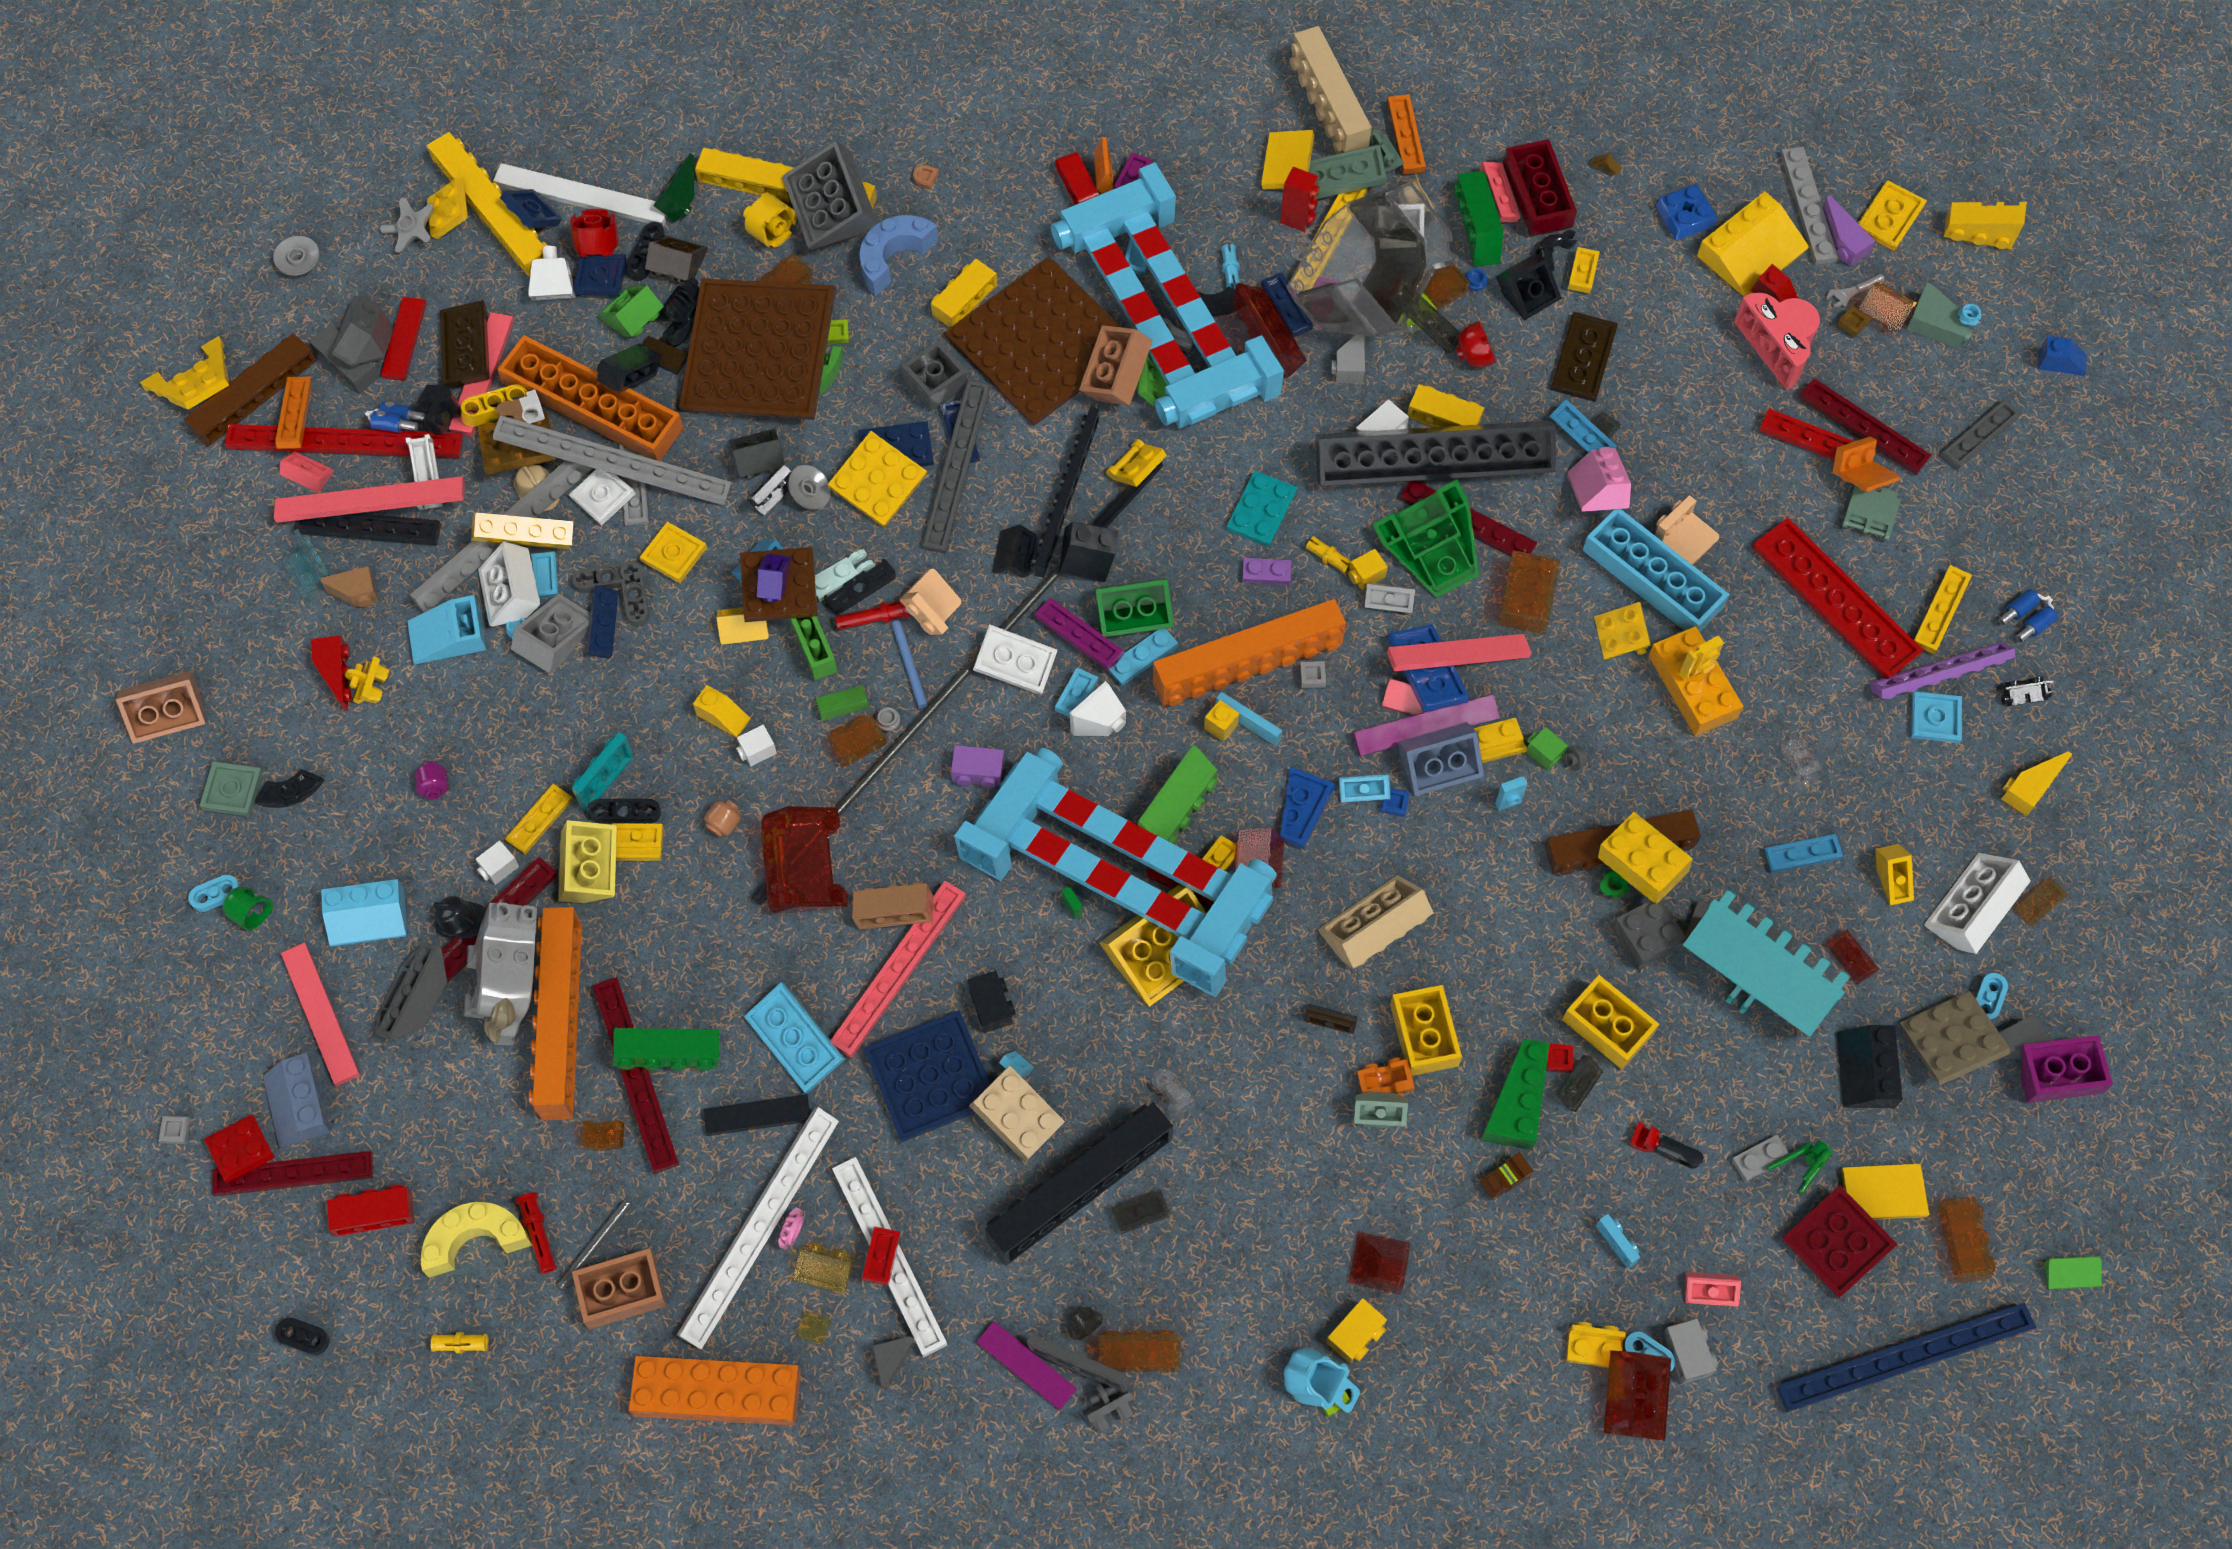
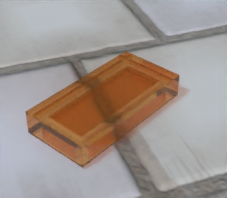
M2049 877L2013 910L2033 927L2065 899L2068 894Z

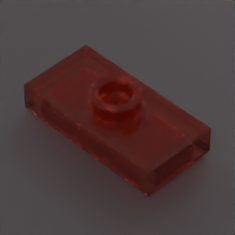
M1848 929L1827 942V948L1857 985L1878 972L1879 968Z

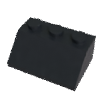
M1866 1025L1837 1032L1843 1108L1895 1109L1903 1100L1895 1025Z

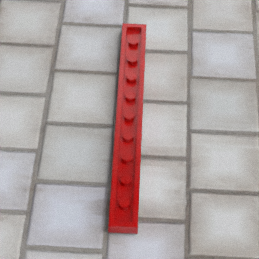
M228 424L225 439L227 449L410 456L406 438H423L429 434L433 439L436 458H460L463 444L461 433L435 435L434 432L401 431L398 433L385 430L305 427L301 448L277 449L275 440L278 426Z

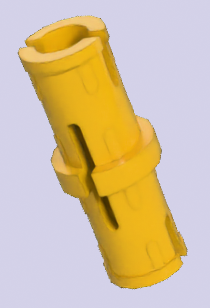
M1315 536L1311 538L1312 542L1309 540L1306 545L1307 550L1320 557L1323 563H1329L1343 574L1348 572L1347 568L1350 569L1352 560L1338 553L1337 548L1334 546L1329 547Z
M457 1332L455 1335L433 1334L431 1337L432 1352L455 1351L456 1354H462L464 1351H487L489 1344L487 1334L464 1335V1332Z

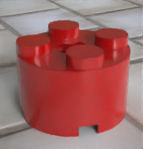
M587 209L582 211L581 216L576 217V214H574L570 218L573 247L577 251L578 256L586 257L596 254L610 256L614 253L613 249L619 244L615 214L612 213L611 216L608 214V210Z

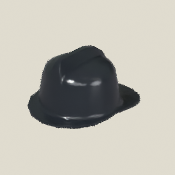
M449 896L440 903L434 902L433 904L438 932L460 939H470L478 936L487 910L484 906L465 901L457 896Z

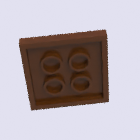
M813 547L740 553L745 622L818 616ZM766 554L791 557L785 593L781 600L775 602L765 601L763 598L757 597L758 569Z

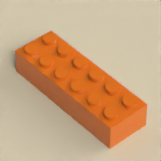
M636 1356L629 1411L634 1417L796 1426L801 1370L798 1365Z

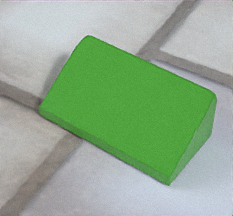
M863 685L815 698L822 721L869 708Z
M2099 1256L2048 1259L2043 1263L2047 1289L2101 1287L2102 1261Z

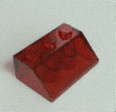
M1610 1350L1604 1433L1665 1441L1671 1358L1637 1352Z

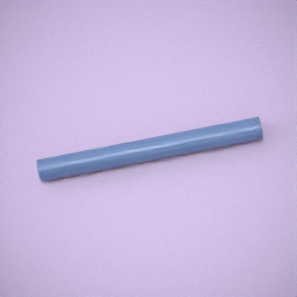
M901 621L892 622V628L918 708L927 707L928 704Z

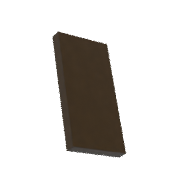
M484 300L440 310L442 385L450 389L489 380L487 310Z
M1573 312L1551 386L1552 391L1596 402L1618 323Z

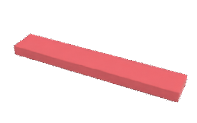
M490 313L487 321L490 379L464 385L458 401L460 406L469 397L489 392L514 323L513 316ZM471 410V411H468L467 413H469V414H475V413H477V412ZM461 416L452 418L449 426L450 433H461L469 437H473L476 427L466 426L462 422Z
M1524 634L1389 647L1387 651L1394 671L1530 658L1532 653Z
M302 943L282 952L281 955L334 1085L337 1087L361 1076L306 943Z

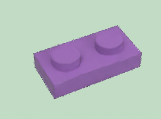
M1244 558L1242 583L1290 585L1291 560Z

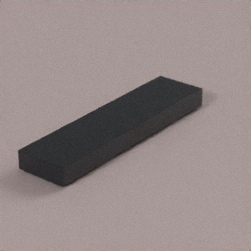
M808 1095L704 1109L706 1135L713 1136L804 1123L810 1116Z

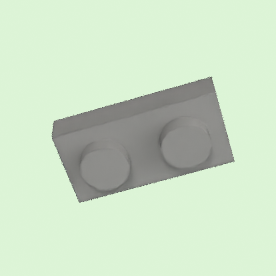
M1368 582L1364 607L1412 613L1415 588Z
M1775 1135L1733 1157L1731 1161L1746 1183L1768 1171V1165L1787 1156L1789 1153L1778 1135Z

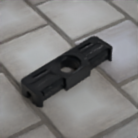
M882 559V563L866 573L862 571L845 582L842 588L829 595V597L825 595V603L831 608L833 614L838 616L895 580V570L886 559ZM858 583H864L867 585V588L863 592H857L854 590V586Z

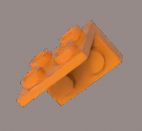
M1867 437L1837 447L1832 473L1841 477L1843 481L1858 486L1860 490L1870 492L1879 487L1897 482L1900 479V475L1873 461L1877 443L1876 439Z

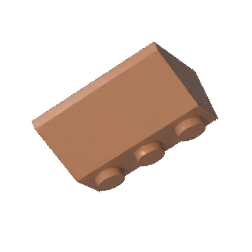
M192 671L118 691L116 702L132 744L206 724L200 691Z

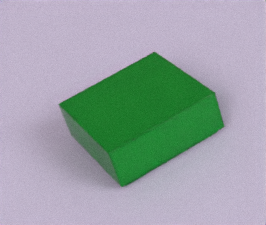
M1071 887L1063 889L1061 891L1062 901L1074 919L1080 917L1083 913L1081 902Z

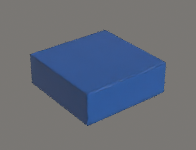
M1390 788L1391 799L1382 800L1380 812L1405 817L1410 792Z

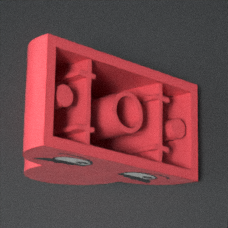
M1752 293L1743 297L1734 323L1787 391L1797 384L1810 355V345L1820 324L1819 313L1812 304L1802 299L1791 298L1779 303L1774 297L1764 293Z

